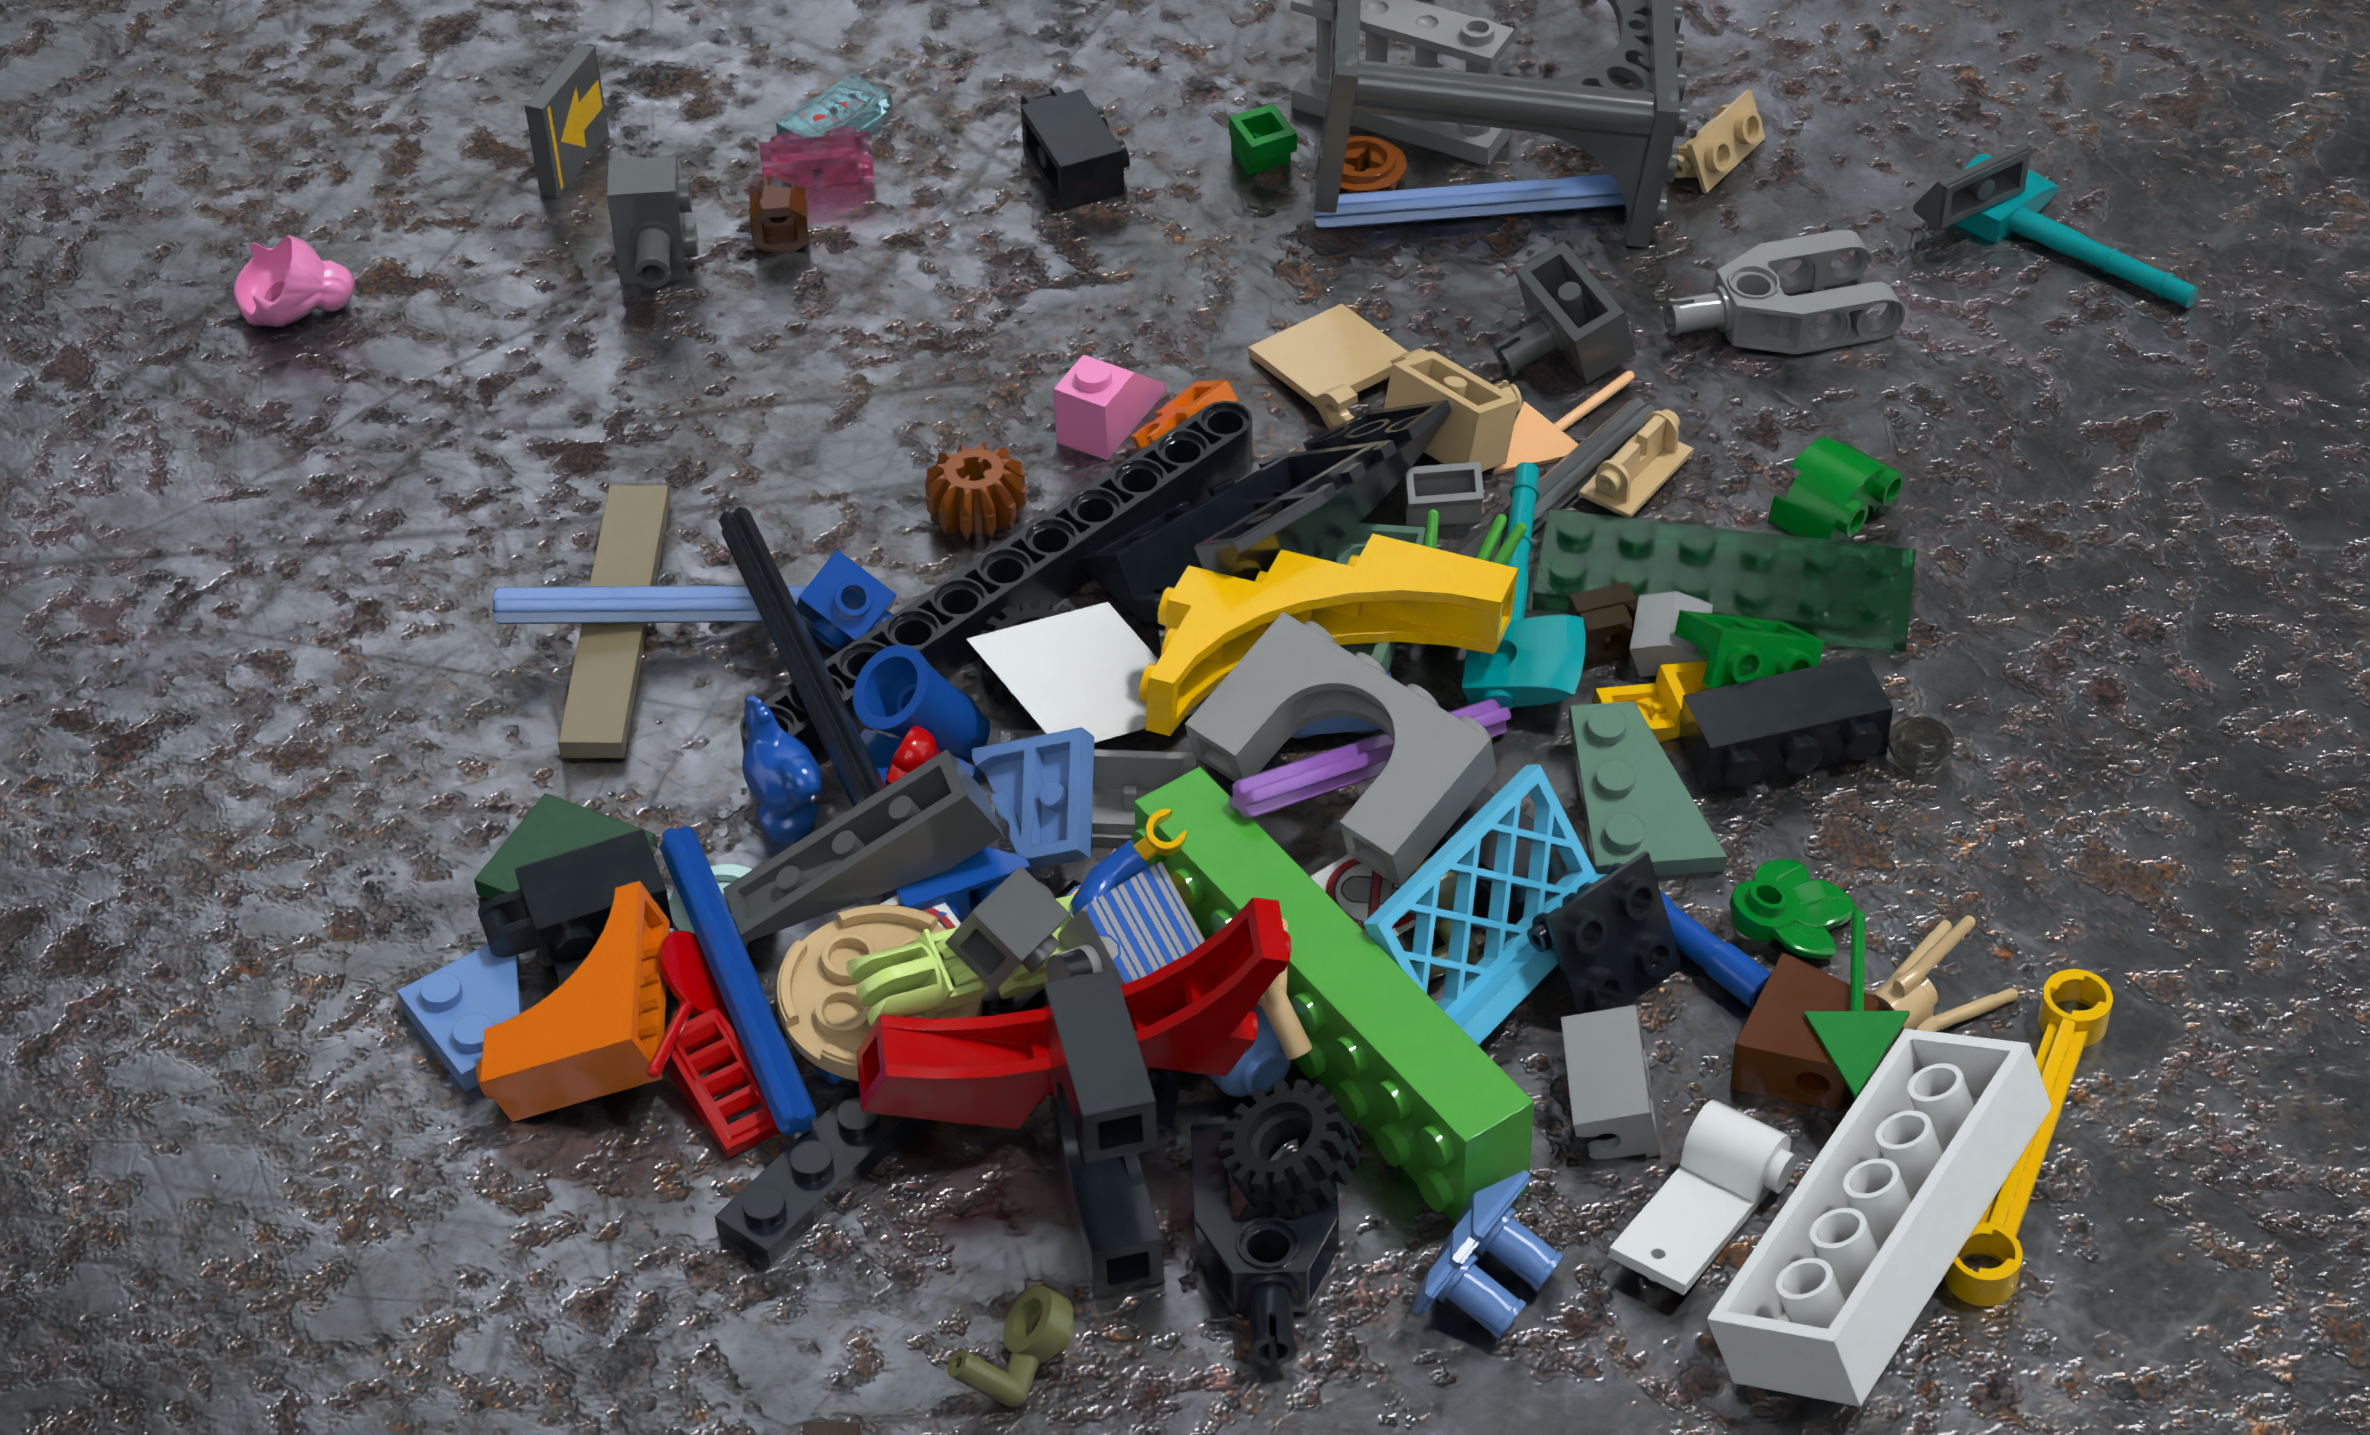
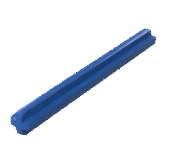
M688 826L679 829L670 827L663 832L662 837L664 841L660 844L659 849L776 1126L786 1136L797 1132L805 1134L813 1127L812 1120L816 1117V1110L697 834Z

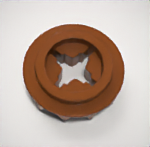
M1372 136L1348 137L1339 194L1344 192L1350 194L1395 190L1398 183L1405 181L1407 162L1404 153L1395 144L1385 139ZM1366 163L1369 164V168H1367L1364 172H1359L1361 168H1364Z

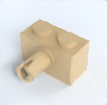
M1430 351L1392 363L1384 409L1448 400L1452 411L1423 452L1443 464L1481 461V469L1485 471L1507 462L1515 418L1522 407V397L1515 384L1508 386V380L1499 381L1492 385L1440 354Z

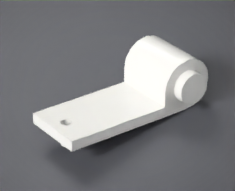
M1710 1100L1703 1106L1690 1127L1682 1150L1679 1168L1610 1246L1608 1257L1646 1276L1650 1281L1658 1282L1685 1295L1772 1190L1780 1193L1789 1182L1797 1162V1155L1790 1152V1136L1719 1101Z

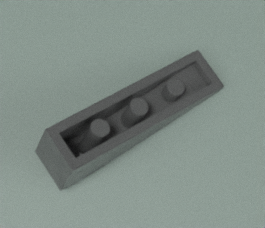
M946 749L727 885L723 890L738 932L748 942L946 872L1003 837V833L984 790Z

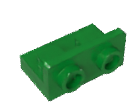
M1684 610L1679 611L1674 635L1697 645L1696 654L1708 659L1702 682L1703 687L1707 690L1819 666L1825 640L1782 621Z

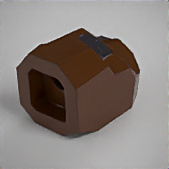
M780 174L765 176L763 180L759 181L756 189L749 194V214L753 246L766 253L796 251L809 244L808 209L805 189L797 186L790 179Z

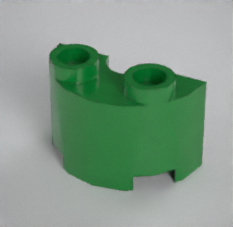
M1823 436L1809 444L1792 463L1791 466L1800 470V473L1784 499L1775 494L1768 520L1827 553L1843 538L1854 536L1861 529L1869 510L1875 512L1882 505H1890L1897 498L1904 484V475L1845 442H1836Z

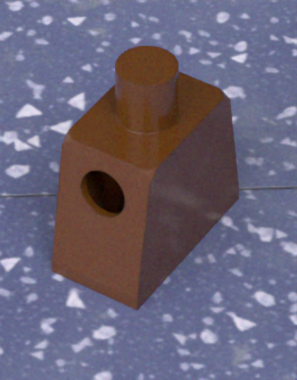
M1782 953L1735 1042L1730 1088L1832 1111L1843 1108L1851 1091L1805 1018L1804 1011H1850V985L1791 955ZM1864 992V1011H1879L1880 1004L1875 997ZM1891 1045V1046L1889 1047V1049H1888L1887 1052L1885 1053L1884 1057H1883L1882 1060L1880 1061L1879 1065L1881 1064V1062L1883 1061V1059L1885 1058V1056L1888 1054V1052L1890 1051V1049L1892 1048L1893 1045Z

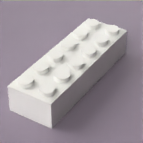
M1906 1028L1903 1030L1707 1317V1322L1733 1383L1861 1407L2052 1108L2029 1043Z

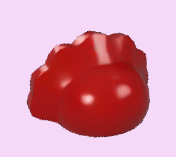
M913 726L909 730L888 767L885 780L886 787L940 754L936 740L929 731L920 726Z

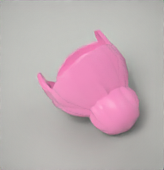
M287 235L275 248H265L253 242L250 245L253 257L238 274L233 286L234 304L248 323L254 326L283 327L305 317L316 307L327 312L338 311L345 307L352 297L355 283L351 272L346 267L331 260L322 261L307 242Z

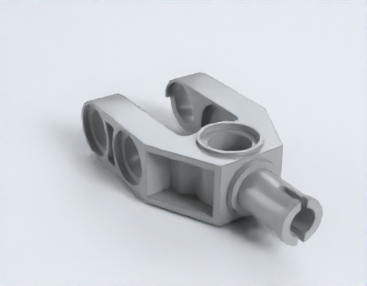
M1836 230L1758 244L1716 270L1715 285L1711 293L1678 299H1666L1663 304V317L1665 327L1669 330L1670 336L1717 327L1719 331L1724 332L1731 346L1797 355L1886 338L1894 333L1903 323L1905 308L1890 285L1884 282H1870L1824 290V287L1853 281L1865 271L1868 264L1872 263L1870 252L1856 232L1852 230ZM1847 250H1855L1854 256L1844 265L1838 267L1830 266L1833 259L1840 253ZM1794 259L1802 260L1801 265L1793 273L1786 276L1777 275L1778 270L1788 261ZM1812 290L1813 292L1795 296L1786 295L1787 293ZM1888 303L1884 312L1872 319H1863L1867 310L1874 305ZM1828 312L1834 313L1832 319L1823 327L1809 329L1810 323L1819 315Z

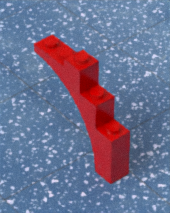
M1252 897L1224 928L1190 953L1142 978L1121 985L1147 1073L1151 1067L1227 1076L1244 1053L1252 1048L1258 1029L1257 1016L1254 1009L1261 996L1276 977L1285 971L1291 956V938L1289 933L1283 928L1278 900ZM1046 1008L994 1016L937 1019L880 1015L856 1051L861 1112L1019 1129L1035 1106L1043 1102L1046 1094L1052 1095Z

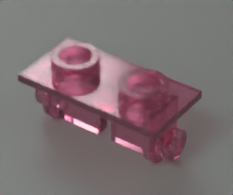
M838 127L826 131L825 136L803 138L802 135L797 133L775 135L770 138V142L759 143L761 165L766 166L762 167L763 179H772L775 174H780L790 179L797 186L809 190L814 189L812 169L823 168L825 188L864 184L863 178L874 177L869 131L857 132L852 127Z

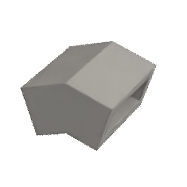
M1481 461L1414 466L1402 477L1401 503L1406 526H1426L1427 513L1431 509L1439 512L1438 525L1481 522V508L1484 500Z
M1678 591L1639 595L1630 643V652L1639 676H1656L1659 666L1663 664L1703 661L1704 658L1696 654L1697 645L1674 635L1680 610L1712 613L1713 604Z

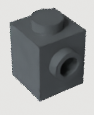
M1019 866L967 916L945 944L995 992L1021 965L1032 974L1055 952L1061 943L1052 934L1069 917L1070 913L1055 899V896L1047 886L1038 882L1023 866Z

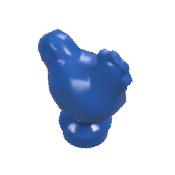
M749 695L745 698L744 707L747 730V745L742 759L744 778L754 798L760 804L757 816L768 838L781 844H794L811 834L815 829V820L818 814V806L815 800L821 792L822 771L808 748L799 739L779 727L768 706L762 703L758 697Z

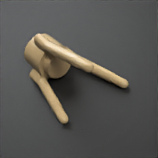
M1965 916L1953 928L1950 921L1942 920L1891 977L1870 994L1880 1004L1879 1011H1910L1908 1019L1894 1040L1898 1039L1905 1028L1937 1032L2017 1000L2019 996L2018 991L2014 988H2009L1933 1016V1006L1938 1002V994L1934 985L1925 975L1975 926L1976 921L1973 916Z

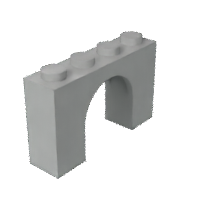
M1282 612L1185 723L1194 755L1236 782L1239 779L1258 774L1294 733L1312 722L1331 717H1352L1376 725L1393 740L1394 748L1392 755L1381 774L1342 818L1340 826L1348 855L1398 887H1401L1497 773L1492 738L1488 731L1476 720L1468 716H1461L1458 719L1440 708L1432 695L1416 684H1408L1406 687L1388 676L1384 668L1371 656L1363 652H1357L1354 655L1337 645L1333 637L1317 623L1306 621L1303 624L1287 613Z

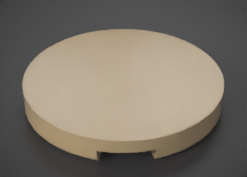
M860 906L838 912L836 920L818 928L802 941L798 940L793 943L779 969L777 1002L779 1018L786 1036L801 1055L829 1073L858 1081L856 1051L873 1027L869 1025L866 1017L867 1012L872 1007L861 1005L856 989L862 981L853 982L850 979L846 970L847 962L856 957L914 943L925 929H929L930 934L947 930L938 924L937 917L904 906ZM983 997L966 1005L940 1011L933 1019L981 1017ZM925 1012L907 1016L916 1018H927Z

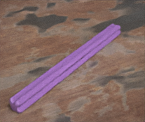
M1487 699L1449 712L1458 719L1461 716H1468L1476 720L1488 731L1491 738L1506 733V720L1511 719L1509 708H1502L1495 699ZM1382 733L1239 779L1232 785L1233 796L1228 798L1231 809L1238 808L1243 818L1251 819L1377 777L1390 760L1394 742L1386 733Z

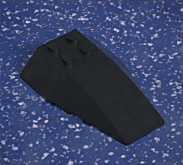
M1448 400L1367 411L1303 442L1306 449L1304 452L1277 455L1260 463V470L1235 483L1234 479H1227L1209 488L1208 491L1211 498L1197 506L1190 507L1188 501H1182L1079 558L1082 568L1139 620L1145 623L1158 621L1159 604L1167 587L1175 588L1188 565L1255 582L1260 571H1269L1281 549L1317 558L1347 535L1390 493L1418 460L1452 411Z

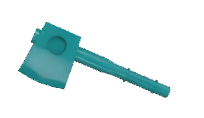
M1986 153L1979 154L1964 169L1993 156ZM2028 169L2024 192L1954 223V225L1994 243L1999 242L2011 232H2016L2055 251L2100 268L2104 274L2111 273L2158 295L2159 299L2166 298L2186 308H2190L2198 295V287L2174 277L2173 273L2167 274L2119 252L2118 248H2109L2070 227L2038 214L2061 187Z
M1530 462L1520 463L1515 468L1513 487L1509 491L1511 506L1507 536L1503 540L1504 543L1518 522L1525 523L1527 526L1526 532L1506 565L1518 568L1512 620L1495 654L1466 650L1462 690L1469 705L1487 699H1495L1502 708L1508 707L1510 710L1513 707L1543 705L1563 701L1575 695L1582 675L1586 644L1583 617L1548 615L1525 618L1528 593L1529 553L1533 548L1531 536L1535 504L1539 498V491L1537 490L1539 468Z

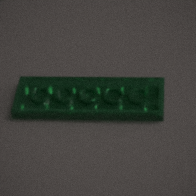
M1549 509L1533 589L1532 610L1568 614L1569 594L1628 581L1637 598V604L1639 595L1678 591L1713 604L1712 614L1782 621L1825 640L1824 643L1905 652L1916 550L1885 545L1851 543Z

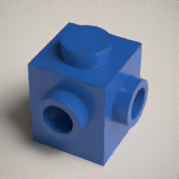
M836 549L799 596L797 608L803 616L813 622L810 631L825 645L835 651H840L843 646H848L893 616L889 611L893 607L897 594Z

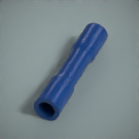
M1660 890L1677 949L1702 967L1709 978L1753 1010L1771 973L1736 946L1723 942L1676 907L1671 898Z

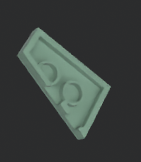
M1635 702L1570 705L1568 721L1591 864L1596 874H1606L1607 868L1614 863L1626 864L1643 851L1649 852L1656 876L1725 871L1727 855Z

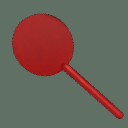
M672 932L661 941L658 948V963L667 985L681 1003L647 1068V1075L650 1078H657L660 1075L691 1012L699 1016L716 1008L721 1011L729 1023H732L730 1014L697 936L691 932Z

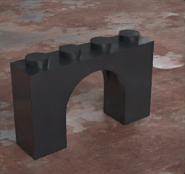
M1116 969L1091 974H1078L1066 979L1044 983L1057 1166L1094 1298L1164 1283L1162 1236L1138 1156V1152L1158 1148L1156 1099Z

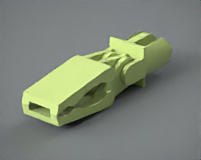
M1075 895L1056 898V900L1070 913L1069 904ZM1071 914L1052 934L1059 942L1058 933L1072 919ZM957 928L930 934L929 929H925L914 943L856 957L847 962L846 970L850 979L853 982L862 981L856 989L861 1005L872 1007L866 1015L870 1026L875 1024L880 1015L907 1017L925 1012L927 1018L933 1019L940 1011L972 1003L988 993L989 986L945 944ZM1062 944L1052 955L1065 951ZM1047 960L1032 974L1021 965L998 988L1001 999L1011 998L1043 988L1044 983L1049 982L1046 973Z

